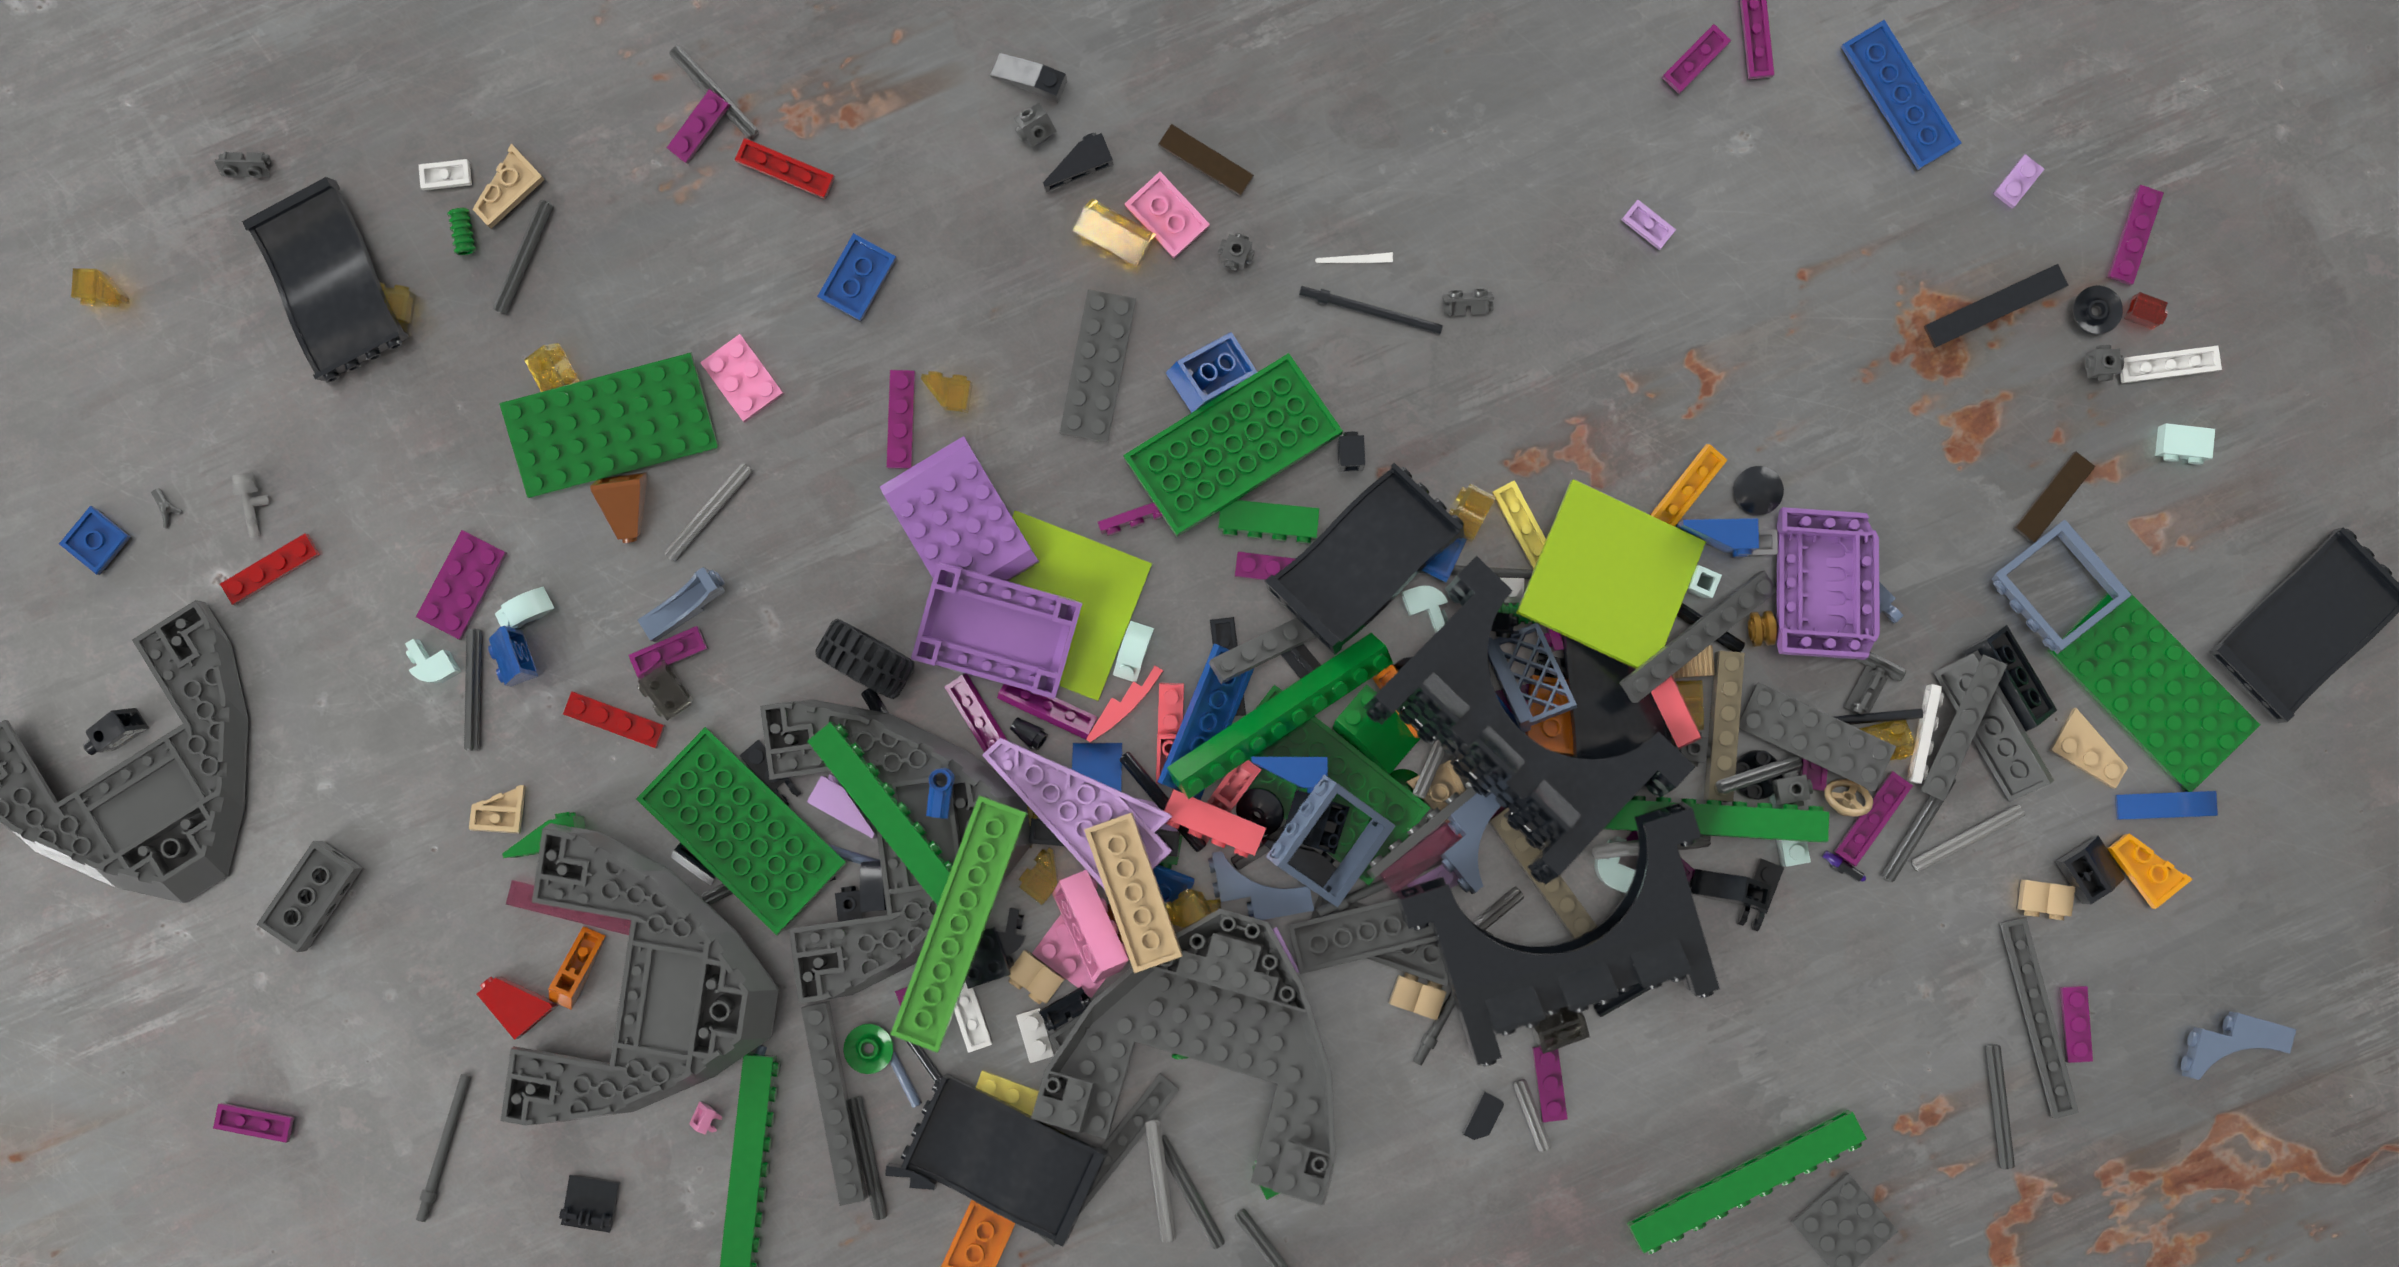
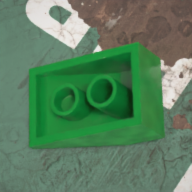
M1366 684L1337 717L1332 729L1390 775L1418 743L1420 738L1414 737L1396 711L1382 725L1379 722L1372 721L1363 707L1377 692Z
M576 812L555 814V819L547 820L503 852V858H518L539 854L542 829L553 823L586 829L584 816H576Z

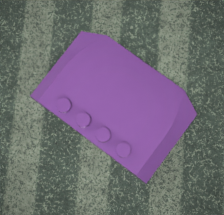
M1782 507L1779 510L1777 520V647L1779 654L1862 660L1868 658L1874 642L1877 641L1880 635L1879 537L1876 531H1873L1868 521L1869 516L1867 513Z

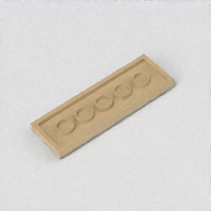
M1133 812L1084 829L1134 973L1182 957V951Z

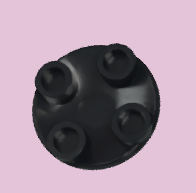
M1753 466L1744 470L1735 483L1734 492L1737 505L1755 515H1764L1772 512L1779 506L1783 498L1784 487L1781 478L1775 471L1765 466Z
M1753 750L1746 752L1736 762L1735 775L1776 762L1777 760L1767 751ZM1780 775L1738 790L1748 798L1756 800L1765 799L1774 794L1772 780L1783 779V776Z

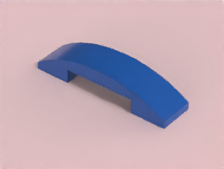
M2216 791L2116 795L2117 820L2218 816Z

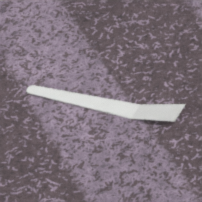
M1393 252L1316 258L1315 262H1393Z

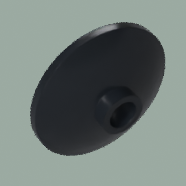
M2095 285L2084 289L2078 294L2073 305V315L2077 324L2084 331L2091 334H2105L2113 330L2120 323L2123 315V305L2119 296L2112 289L2106 286ZM2093 307L2098 309V316L2092 314Z
M1263 788L1247 790L1236 805L1237 816L1265 827L1264 835L1275 832L1281 826L1284 819V809L1279 798L1271 791ZM1254 812H1258L1261 818L1257 817Z

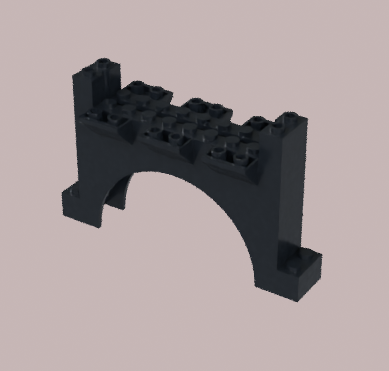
M1476 556L1445 588L1450 599L1455 603H1460L1462 607L1363 708L1372 721L1379 722L1381 725L1397 711L1400 719L1405 724L1411 725L1417 730V735L1421 740L1426 743L1429 742L1431 745L1438 740L1446 753L1453 754L1455 758L1450 764L1454 766V772L1462 778L1465 777L1477 794L1487 797L1493 793L1496 796V801L1502 807L1509 809L1504 814L1508 819V824L1514 830H1519L1525 836V840L1530 846L1539 850L1543 849L1528 865V868L1531 870V875L1535 880L1546 885L1559 877L1645 784L1653 795H1658L1661 798L1677 788L1695 766L1660 732L1656 733L1648 742H1643L1637 749L1629 753L1596 760L1577 759L1561 755L1541 746L1523 733L1510 719L1499 702L1492 685L1488 666V642L1493 621L1501 605L1513 590Z
M1679 802L1635 816L1638 832V858L1632 882L1625 896L1616 909L1601 924L1582 936L1567 942L1545 946H1528L1508 942L1487 933L1474 924L1461 911L1449 884L1446 885L1444 877L1395 892L1403 920L1409 929L1421 930L1428 927V923L1431 922L1467 1043L1477 1065L1490 1066L1495 1064L1497 1059L1502 1058L1494 1031L1496 1034L1501 1033L1502 1036L1516 1032V1028L1526 1026V1028L1535 1027L1540 1024L1541 1020L1546 1019L1544 1013L1552 1015L1560 1012V1008L1565 1006L1570 1011L1574 1010L1577 1013L1589 1009V1005L1599 1003V1005L1608 1004L1613 1001L1614 997L1619 996L1618 992L1631 990L1633 985L1638 983L1643 988L1656 989L1662 986V982L1683 980L1685 987L1689 991L1691 990L1692 994L1696 997L1699 996V998L1709 997L1714 994V991L1720 989L1677 846L1678 844L1681 847L1694 844L1695 839L1701 838L1693 808L1684 802Z

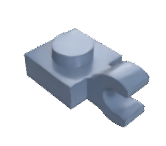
M1879 582L1880 613L1883 612L1895 624L1904 615L1891 604L1896 598Z

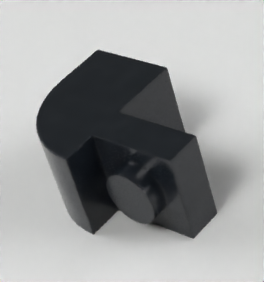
M1011 907L1009 909L1006 931L996 930L1004 956L1016 952L1026 939V935L1017 933V929L1022 930L1024 915L1020 914L1021 909Z

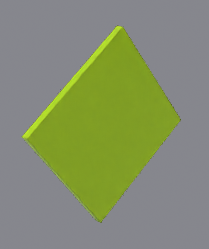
M1572 479L1516 613L1637 669L1665 646L1706 541Z
M1015 510L1012 518L1030 545L1039 563L1012 578L1009 582L1082 603L1059 686L1099 701L1152 563Z

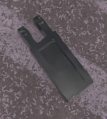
M757 740L739 755L754 774L787 805L790 803L788 798L778 789L785 783L793 795L798 797L801 794V791L790 779L791 777L769 779L766 749L760 740Z
M1762 858L1759 859L1752 879L1772 885L1767 910L1743 905L1738 919L1739 925L1744 926L1748 920L1750 908L1758 911L1752 924V930L1759 931L1765 914L1769 910L1784 867Z

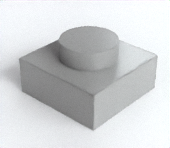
M1759 530V549L1753 551L1752 555H1778L1777 530Z

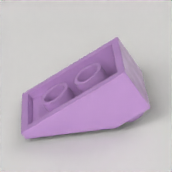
M831 774L829 776H821L807 803L871 838H877L875 826L837 778Z

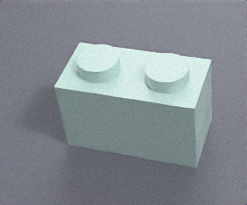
M2163 424L2158 427L2155 456H2162L2164 461L2170 462L2188 459L2189 464L2201 465L2204 461L2213 458L2215 429Z

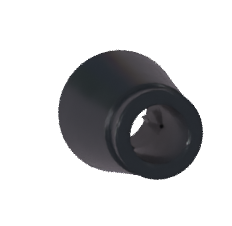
M1019 717L1010 726V730L1029 749L1039 750L1048 737V734L1044 732V728Z

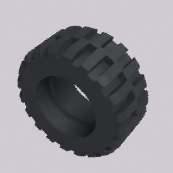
M839 619L831 622L816 648V656L821 661L854 681L890 699L899 697L915 669L914 661Z

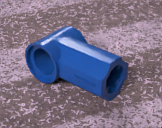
M940 768L930 774L926 816L949 818L952 786L955 782V776L950 769ZM939 773H944L948 778V782L944 787L936 782V777Z

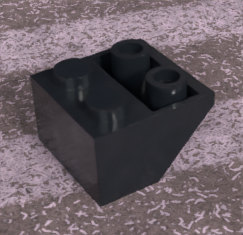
M1296 790L1283 832L1287 824L1292 821L1299 811L1302 803L1307 800L1310 795L1309 793ZM1331 801L1301 844L1335 855L1350 807Z
M2099 835L2055 861L2070 886L2075 887V894L2082 904H2093L2112 892L2125 879V876Z

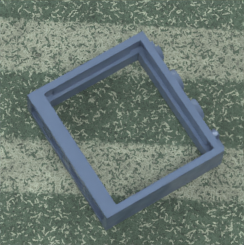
M2066 520L2059 523L1998 571L1992 578L1997 592L2007 596L2010 600L2011 608L2018 614L2021 612L2027 619V626L2034 633L2038 632L2043 638L2042 642L2045 647L2048 646L2056 654H2059L2131 596V593ZM2056 536L2061 539L2113 598L2109 604L2063 640L2007 577L2009 573Z
M1324 775L1319 783L1315 785L1307 800L1302 803L1292 821L1287 824L1280 838L1273 844L1266 858L1338 908L1390 835L1395 825ZM1338 793L1370 816L1372 820L1322 888L1290 866L1288 861Z

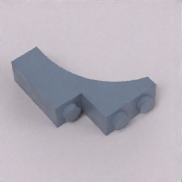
M702 567L694 573L693 577L679 591L637 621L650 641L656 642L704 611L703 606L725 593L722 587L725 582L718 572Z
M1493 793L1487 797L1475 794L1448 818L1450 821L1448 825L1456 835L1460 833L1462 838L1440 855L1443 859L1441 863L1449 873H1455L1459 878L1457 883L1466 893L1469 891L1471 894H1474L1483 887L1478 867L1480 840L1489 820L1501 807Z
M1222 851L1212 853L1213 858L1208 859L1210 872L1216 873L1217 882L1213 883L1215 898L1220 897L1221 902L1250 897L1251 902H1246L1249 917L1254 916L1255 919L1266 920L1314 911L1310 888L1307 886L1274 888L1253 882L1239 873L1229 863Z
M2229 1011V1014L2223 1021V1034L2196 1027L2190 1032L2187 1039V1045L2189 1046L2187 1056H2184L2181 1062L2182 1075L2200 1080L2204 1073L2218 1060L2233 1052L2244 1049L2266 1048L2290 1054L2296 1029Z

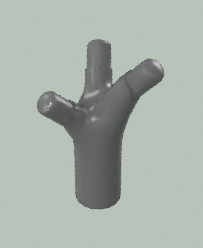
M158 488L153 490L151 494L160 509L163 528H168V514L170 512L181 514L182 510L169 504L161 489Z

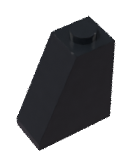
M1695 869L1694 876L1691 879L1692 894L1703 898L1767 910L1772 885L1745 876Z

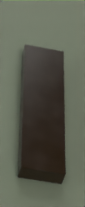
M1173 124L1169 126L1158 144L1159 147L1240 197L1254 177L1249 171Z
M2077 451L2073 452L2014 529L2031 543H2035L2096 466Z

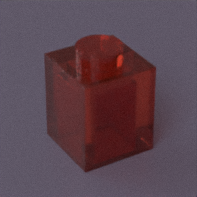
M2139 292L2132 296L2124 319L2149 329H2154L2165 322L2168 315L2166 310L2168 302Z

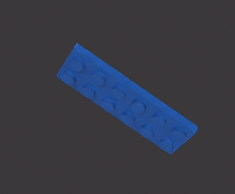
M1885 20L1842 44V50L1917 170L1961 144L1960 139Z
M1217 644L1213 645L1158 783L1180 791L1175 785L1167 767L1232 725L1254 668L1221 684L1209 662L1212 658L1229 651V649ZM1205 789L1193 797L1201 800Z

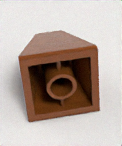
M647 472L602 478L590 486L591 492L618 540L622 539L623 543L635 542L641 534L648 480Z

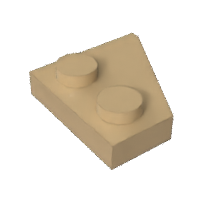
M519 785L516 786V789L494 795L489 800H482L472 804L469 830L520 834L526 787Z

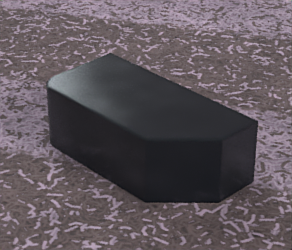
M1483 1090L1462 1134L1473 1140L1490 1135L1504 1107L1503 1101Z

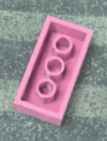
M1087 870L1060 880L1052 895L1091 980L1095 983L1119 973L1128 962V954L1124 943H1120L1117 936L1119 932L1116 923L1113 920L1110 921L1107 915L1108 907L1105 900L1100 898L1096 891L1098 889L1096 880L1092 875L1089 876Z

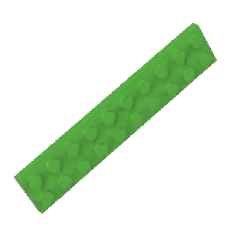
M981 795L978 796L890 1035L937 1053L940 1051L1027 816L1026 812Z

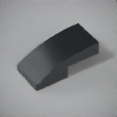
M880 860L861 862V912L887 910Z
M888 1163L886 1165L885 1176L910 1178L909 1188L935 1190L937 1187V1181L910 1169H903L900 1164Z

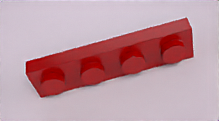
M746 138L743 139L734 159L739 164L823 199H826L835 178L830 173Z
M304 533L223 581L220 585L230 603L237 605L318 557L320 554L309 535Z
M573 691L570 693L563 715L653 748L658 747L665 728L663 724Z

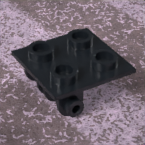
M995 927L983 932L965 981L968 989L1011 975L1009 969L1014 965V960L1011 956H1004Z
M569 1175L564 1209H561L559 1219H562L561 1225L610 1233L619 1183Z

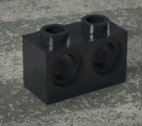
M1356 431L1344 432L1343 436H1339L1337 441L1338 472L1363 471L1366 465L1364 435H1358Z

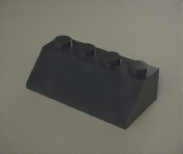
M2008 625L1975 642L1963 651L1965 656L1978 650L1981 657L1984 654L2007 664L1998 685L2025 731L2039 726L2057 711Z

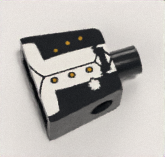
M137 708L112 710L86 730L89 740L83 744V747L90 755H94L97 752L113 751L145 732L149 727Z

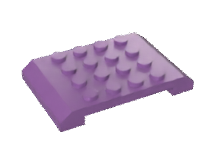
M964 436L880 486L883 495L932 578L934 577L937 563L952 565L1005 581L1011 580L1039 563V560Z
M937 563L911 659L1029 690L1031 693L1055 699L1082 603L952 565Z

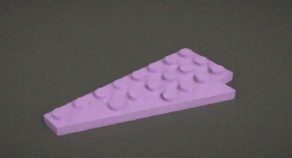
M999 738L982 755L1103 888L1104 885L1084 829L1133 812L1152 869L1172 852L1170 847L1156 833L1173 817L1170 813L1003 738Z

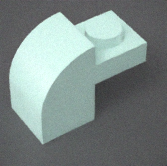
M1698 565L1686 592L1702 598H1713L1722 575Z
M1423 585L1402 591L1401 595L1408 616L1428 610L1435 633L1448 621L1445 610L1440 611L1439 606L1448 603L1440 590L1432 586Z
M540 587L505 602L495 615L500 626L505 625L519 629L528 622L542 618L553 610L554 606L544 587Z
M1130 621L1116 660L1114 676L1137 682L1154 628Z
M412 639L405 643L408 648L406 651L408 658L413 664H417L409 669V671L417 679L431 683H442L461 673L450 651L441 650L430 657L420 640Z
M1614 836L1613 840L1609 839L1607 843L1624 842L1627 840ZM1620 857L1595 859V872L1599 880L1612 889L1626 893L1632 882L1635 870L1619 864Z

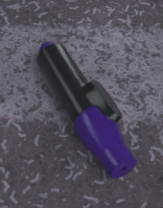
M1827 850L1823 853L1822 857L1828 860L1831 867L1841 874L1845 872L1857 881H1866V876L1863 872L1844 861L1838 855L1832 854Z

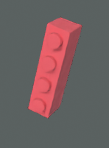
M1175 789L1172 790L1164 809L1165 812L1173 816L1165 824L1179 829L1180 825L1189 828V834L1198 838H1202L1204 834L1212 838V844L1225 848L1226 844L1235 847L1234 853L1248 858L1249 854L1255 856L1266 830L1261 825L1194 797L1188 799L1182 792Z

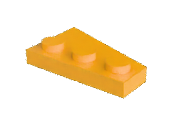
M2130 833L2125 834L2107 848L2152 909L2158 908L2193 880L2187 874H2182L2174 868L2175 866L2169 861H2164L2151 848Z

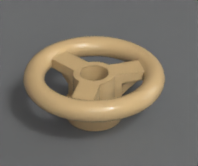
M1837 779L1831 781L1824 790L1827 803L1840 815L1862 816L1867 814L1873 807V798L1870 792L1865 787L1850 780ZM1836 787H1849V790L1843 793L1832 792ZM1857 791L1865 799L1864 807L1856 800L1855 794Z

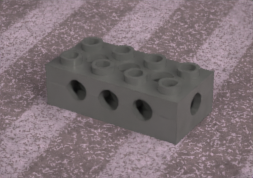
M313 841L256 925L296 952L307 951L363 868L325 842ZM323 870H325L327 873V878L325 881H323L321 878V873ZM309 890L313 895L311 902L307 898ZM295 911L298 914L297 922H295L293 919V914Z

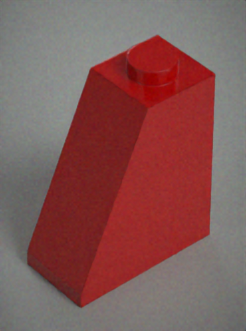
M491 976L480 985L482 989L477 993V996L514 1040L521 1038L558 1006V1004L549 1001L548 998L502 976L494 979Z

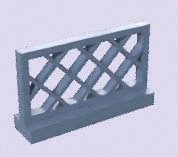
M1534 623L1517 630L1519 634H1511V638L1499 637L1493 640L1492 637H1489L1488 661L1515 720L1523 733L1531 730L1532 725L1577 708V704L1539 623ZM1535 631L1539 637L1536 645L1523 641L1527 634ZM1511 642L1516 644L1513 654L1503 652L1500 645ZM1521 646L1533 650L1529 660L1517 656ZM1537 652L1548 656L1545 666L1533 662ZM1514 661L1526 665L1522 675L1511 671ZM1530 667L1542 670L1538 681L1526 677ZM1546 673L1557 676L1558 680L1555 687L1543 683ZM1523 682L1536 686L1532 696L1521 692L1520 688ZM1540 687L1552 691L1548 702L1536 698ZM1556 693L1566 696L1569 703L1562 706L1552 702ZM1533 702L1545 706L1542 714L1532 716L1530 708Z

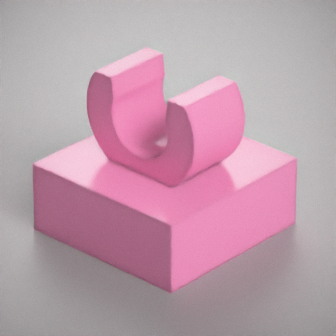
M699 1101L689 1125L697 1132L706 1135L707 1130L710 1132L717 1131L714 1126L710 1125L712 1119L722 1120L723 1117L711 1106Z

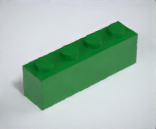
M1236 500L1220 510L1218 530L1223 531V535L1237 536L1238 532L1247 533L1249 538L1262 539V535H1270L1272 540L1286 541L1287 537L1297 538L1296 542L1310 544L1311 540H1316L1320 508Z

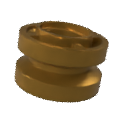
M1764 611L1762 616L1758 612L1750 613L1748 634L1754 647L1761 646L1763 641H1765L1767 646L1775 645L1777 624L1772 611Z

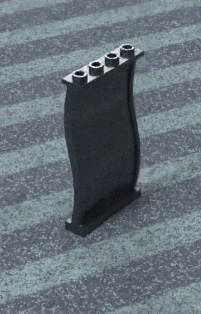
M328 177L322 178L242 221L245 229L254 238L269 267L294 334L315 373L313 375L314 379L325 381L326 383L337 380L340 377L339 374L345 371L350 372L358 369L361 366L360 363L366 360L371 361L379 358L382 355L381 352L387 349L392 350L400 347L403 344L402 341L409 338L408 334L401 328L385 297L362 236L339 192L340 187L337 181Z
M1393 463L1391 469L1363 491L1302 554L1275 576L1270 575L1265 580L1268 591L1336 655L1342 649V646L1384 610L1430 561L1458 538L1462 539L1465 536L1464 523L1457 515L1451 516L1446 511L1447 508L1438 498L1434 500L1429 495V490L1422 483L1419 482L1417 484L1405 467L1400 468Z
M2342 527L2333 530L2329 538L2296 571L2264 598L2219 644L2209 651L2278 723L2288 722L2294 717V713L2332 674L2360 651L2399 613V582L2391 576V570L2387 566L2380 564L2374 558V553L2369 548L2362 546L2356 540L2357 536L2347 528Z
M1563 635L1566 683L1577 704V708L1570 710L1574 758L1596 760L1617 757L1637 749L1643 742H1648L1658 732L1671 743V733L1652 693L1650 692L1638 703H1632L1619 683L1636 669Z
M948 1073L942 1076V1078L938 1077L932 1088V1091L935 1092L931 1101L927 1100L923 1107L922 1114H924V1118L921 1124L917 1123L912 1131L913 1142L911 1146L907 1145L902 1153L901 1159L904 1161L901 1168L910 1169L965 1195L998 1215L1049 1238L1054 1243L1063 1247L1070 1237L1108 1151L1075 1139L1041 1121L1031 1119L1032 1116L974 1086L951 1077L952 1075Z

